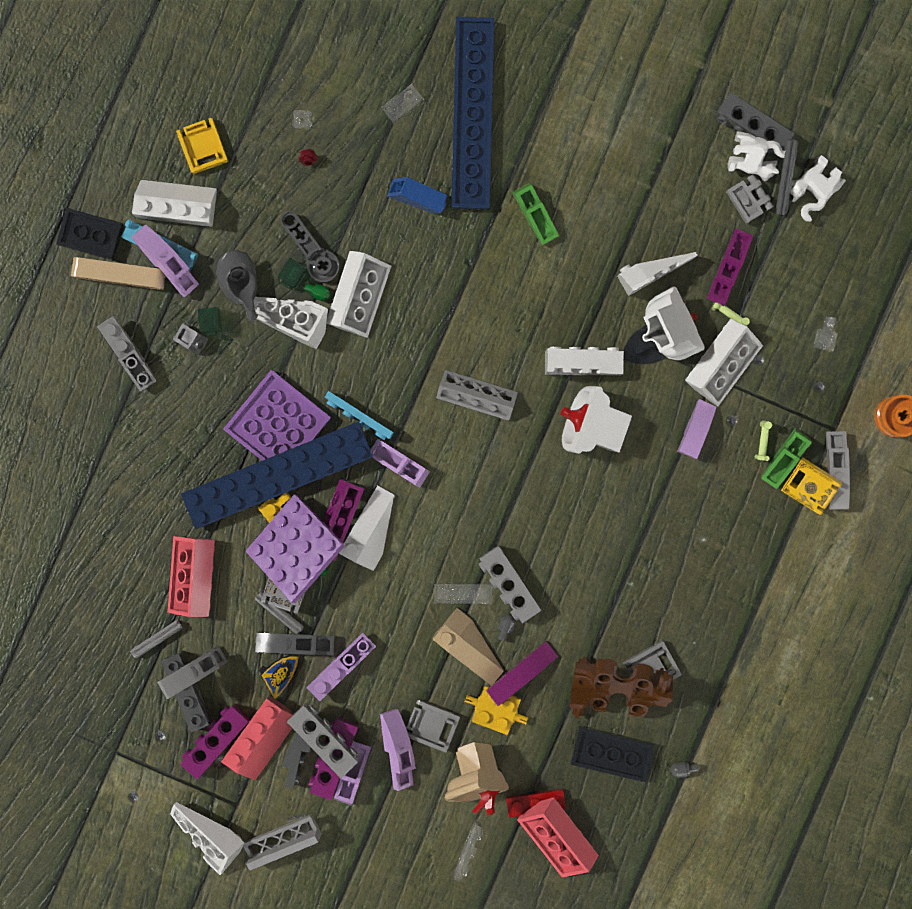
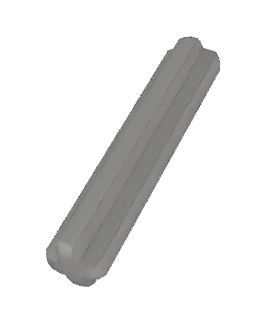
M260 592L255 597V600L295 634H299L302 631L303 625L285 610L268 605L270 600L268 596L265 604L261 603L263 592Z
M178 620L174 621L131 649V654L134 658L140 657L183 628L182 624Z

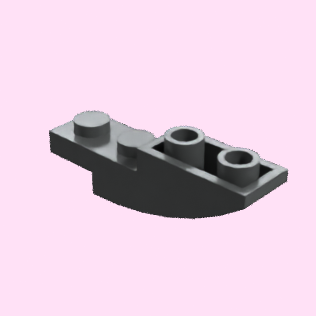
M256 633L255 652L333 655L334 636Z
M310 720L306 722V725L309 729L316 728V723L314 721ZM298 733L294 736L282 767L290 768L285 787L291 789L294 788L295 783L299 784L301 772H298L299 766L304 764L306 755L303 751L309 753L311 747Z

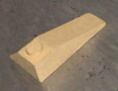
M456 608L432 639L492 686L504 670L472 619L459 608Z

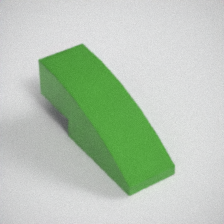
M528 183L512 192L541 245L559 236L532 184Z
M795 428L776 453L761 479L777 489L812 443L811 438Z

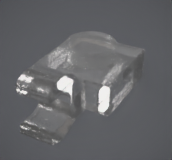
M825 318L824 328L817 329L813 348L834 351L838 333L832 331L836 318Z

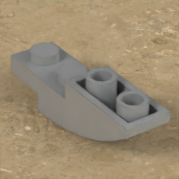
M115 316L97 326L140 392L157 381L132 339L121 327Z
M846 431L826 432L827 473L842 482L840 488L836 487L839 490L830 501L829 510H848L850 500V467Z
M217 646L157 683L165 697L169 699L217 670L228 661L220 647Z

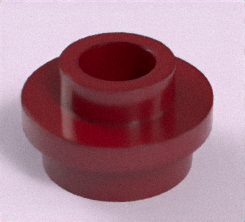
M305 149L300 152L298 159L303 165L311 166L318 160V157L314 150Z

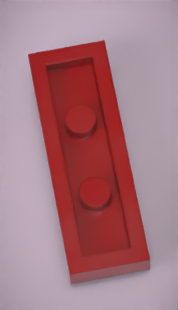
M563 789L506 797L509 818L521 816L540 801L555 798L563 810L566 809Z

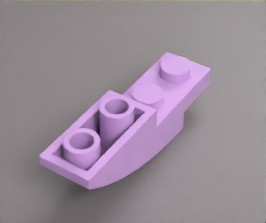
M144 225L131 236L153 265L161 269L183 297L199 285L188 271L190 268L150 227Z
M362 633L306 688L320 702L376 646Z
M393 709L380 714L384 750L389 752L393 788L400 791L414 785L412 770L416 769L411 742L398 709Z

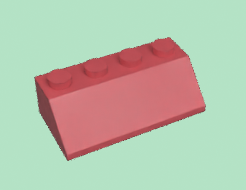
M173 536L168 613L187 617H209L215 540Z
M269 695L221 762L237 774L256 780L292 730L287 721L295 713Z
M555 798L540 801L517 819L561 877L589 872L599 856Z

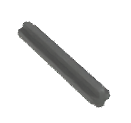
M788 139L786 143L776 205V213L778 215H786L798 147L796 139Z

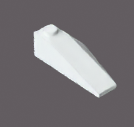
M254 298V309L258 314L257 320L301 343L317 349L326 332L327 308L312 301L301 302L291 299Z

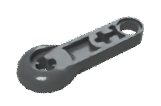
M285 212L281 217V223L305 255L310 276L319 282L333 280L339 271L337 257L332 252L318 245L294 212ZM288 216L295 217V223L291 226L285 224V219ZM298 228L302 234L306 233L304 235L305 239H297L299 236L294 229ZM321 262L324 264L328 263L326 265L328 269L325 271L324 269L319 270V267H321L319 264Z

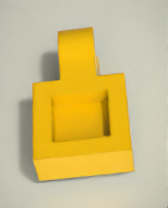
M286 492L277 500L275 497L263 503L258 510L270 523L283 508L282 506L291 499V496Z

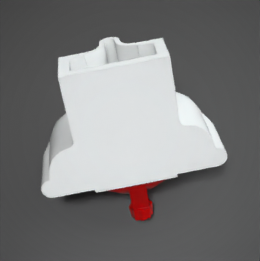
M676 287L662 292L649 301L645 317H643L648 327L647 333L642 336L645 342L654 341L659 352L673 360L686 359L704 350L703 342L694 324L697 315L696 313H689Z
M584 387L575 397L571 409L563 407L560 412L561 416L567 418L562 434L563 448L568 452L579 454L582 451H591L597 445L610 451L620 452L632 416L609 406V397L603 392L602 387Z

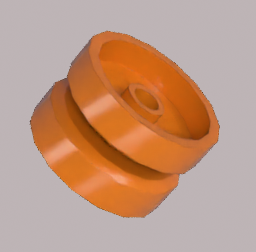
M895 395L885 398L878 404L874 420L881 433L888 437L896 438L912 435V396Z

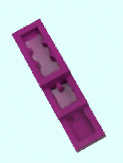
M737 228L735 229L716 272L707 299L722 306L726 304L739 270L746 258L753 235Z
M545 641L519 661L515 667L505 673L501 679L486 689L487 693L499 706L558 657L557 654Z

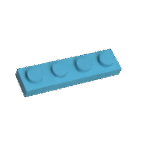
M330 391L325 395V398L328 399V405L335 409L339 406L344 410L342 414L350 419L356 417L360 420L361 426L367 430L370 427L376 430L375 435L385 440L386 437L391 439L394 433Z

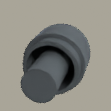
M505 615L502 617L498 626L500 631L499 640L505 642L507 635H511V632H513L516 625L513 616Z
M685 761L676 762L671 766V773L676 778L687 777L692 772H698L697 764L689 765Z

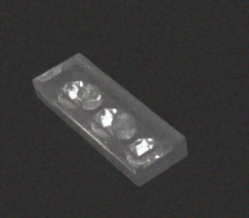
M434 584V603L492 604V584Z
M474 820L453 873L454 880L461 882L462 877H466L470 867L467 865L470 858H474L477 849L474 847L477 840L480 841L484 830L481 829V822Z

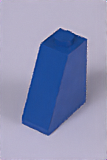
M409 177L393 179L387 197L435 214L441 213L444 210L447 195Z

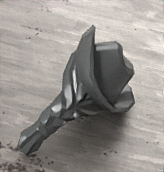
M239 250L225 253L218 261L216 269L219 287L228 299L235 304H242L250 322L256 321L258 314L255 312L253 299L258 288L254 262L247 253Z

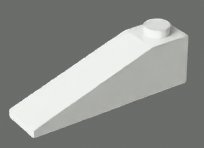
M693 252L639 263L632 267L628 264L620 269L621 273L617 277L628 296L691 261L697 254Z
M377 485L344 543L345 547L339 554L374 571L383 555L394 494Z
M177 802L173 805L170 813L183 832L191 835L192 844L195 848L198 846L205 854L203 856L204 860L221 875L241 852L244 845L241 837L232 830Z

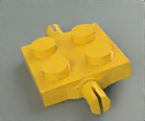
M484 686L482 694L478 699L469 695L465 698L464 702L475 706L472 722L508 735L511 725L515 721L525 725L528 721V717L518 714L520 697L512 695L497 706L486 691L490 686Z

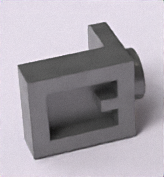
M182 323L173 340L199 355L204 349L208 338Z

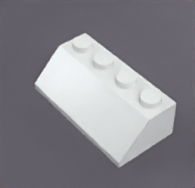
M140 180L134 194L132 214L140 219L213 227L217 188Z
M350 251L326 324L368 338L391 265L365 253Z
M730 319L685 381L699 394L714 405L719 406L763 345L747 326Z

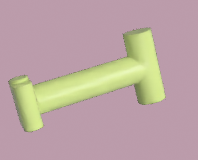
M715 302L712 307L713 311L718 309L730 319L745 326L750 322L748 318H742L726 305L722 306Z
M763 420L760 422L762 429L759 453L754 457L758 460L768 461L769 456H766L769 429L772 427V423Z

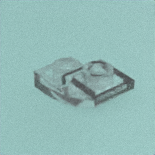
M411 83L398 96L395 95L381 108L394 123L425 99Z

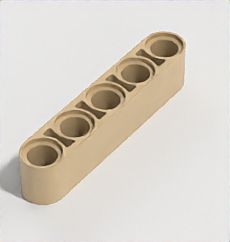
M73 257L71 277L164 290L166 276L161 269Z

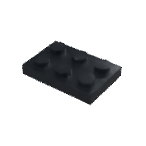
M66 208L56 245L113 260L123 223Z

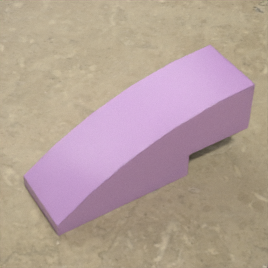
M698 399L677 452L693 459L698 458L714 417L716 406Z
M377 439L371 449L374 456L372 458L419 488L430 473V471L380 439Z
M354 741L351 747L358 752L359 755L357 757L359 761L344 777L340 778L334 800L349 805L353 804L371 749L369 746Z

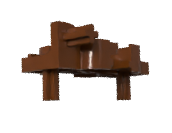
M587 657L580 658L579 662L576 661L569 707L573 708L572 715H575V718L583 716L584 709L589 705L595 711L606 712L607 703L610 702L611 695L615 693H622L627 696L626 706H629V716L633 717L645 716L651 706L667 707L668 703H672L673 676L668 675L664 668H660V670H656L654 673V669L651 666L638 663V665H634L632 674L623 676L617 673V662H614L612 659H599L596 664H590L591 661Z

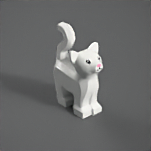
M737 131L735 141L740 142V145L735 146L733 154L745 153L744 157L730 156L727 164L728 171L741 169L748 174H758L764 181H768L774 174L779 173V170L775 167L777 161H763L770 148H773L777 156L784 158L785 151L782 150L780 144L775 141H767L764 138L755 137L749 133Z
M822 155L815 159L814 167L807 170L800 179L792 180L790 193L794 197L792 202L797 201L803 196L806 189L818 200V203H808L801 209L802 218L808 222L812 221L808 212L810 210L820 211L832 194L838 191L846 181L840 178L842 172L837 168L830 172L831 176L829 178L822 174L828 163V160Z

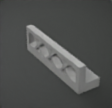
M445 370L436 398L509 420L518 392ZM446 377L455 380L456 383L446 382ZM470 384L473 385L474 388L469 389L466 388L465 385ZM483 390H489V391H491L493 394H491V395L485 394V393L483 392ZM505 395L512 397V400H505L501 396Z
M312 814L244 841L243 846L249 856L246 863L248 869H255L318 843L322 833ZM309 821L313 830L307 832L300 829L303 823ZM286 830L296 832L293 838L285 837L283 834ZM271 836L279 839L278 844L271 845L266 842L267 839ZM255 843L262 846V849L254 853L250 845Z

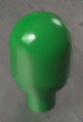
M306 283L304 290L310 292L311 296L319 301H327L331 296L329 288L321 284L313 286Z

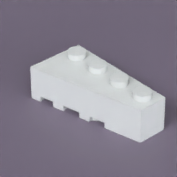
M550 347L545 351V375L621 376L623 375L624 351H619V348L615 347L607 348V350H599V347H588V350H581L580 347H569V349Z

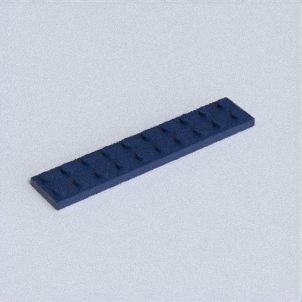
M456 17L451 209L490 208L494 18Z
M358 421L181 493V496L195 529H198L374 456Z

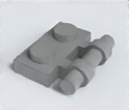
M754 174L747 178L751 184L748 187L743 180L726 191L746 224L764 213L760 207L761 205H764L767 211L774 207L770 201L771 197L769 194L766 195L761 187V181L757 180ZM755 190L760 198L758 201H756L751 191Z

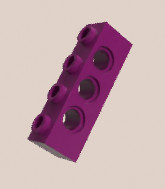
M339 480L323 522L343 542L364 489Z
M235 703L231 708L227 705L220 713L222 718L218 722L214 720L207 728L209 732L205 736L201 734L194 742L197 746L193 750L188 749L182 755L184 760L180 765L195 779H198L251 720ZM224 721L231 723V730H226L223 727ZM210 736H216L219 739V744L211 743ZM197 751H204L206 754V758H199L197 755Z
M337 716L336 721L332 720L330 723L331 729L335 734L337 732L340 733L345 739L344 743L350 748L359 724ZM325 738L324 743H329L330 739ZM333 750V753L336 754L338 758L343 756L342 750ZM318 757L315 768L318 769L316 776L312 775L308 785L312 787L310 793L332 801L340 777L321 757ZM329 772L331 779H323L321 773Z

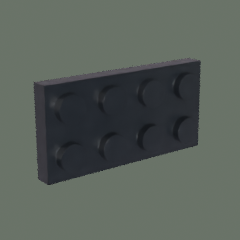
M579 726L570 764L646 783L654 744Z

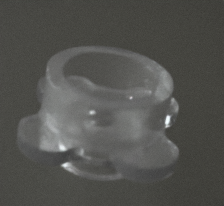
M295 110L293 112V127L295 129L299 127L310 129L312 113L309 110Z

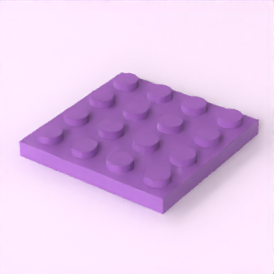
M270 370L223 430L260 460H265L314 440L331 417L273 370Z
M294 494L249 546L246 552L289 601L296 603L345 547V544L298 495Z

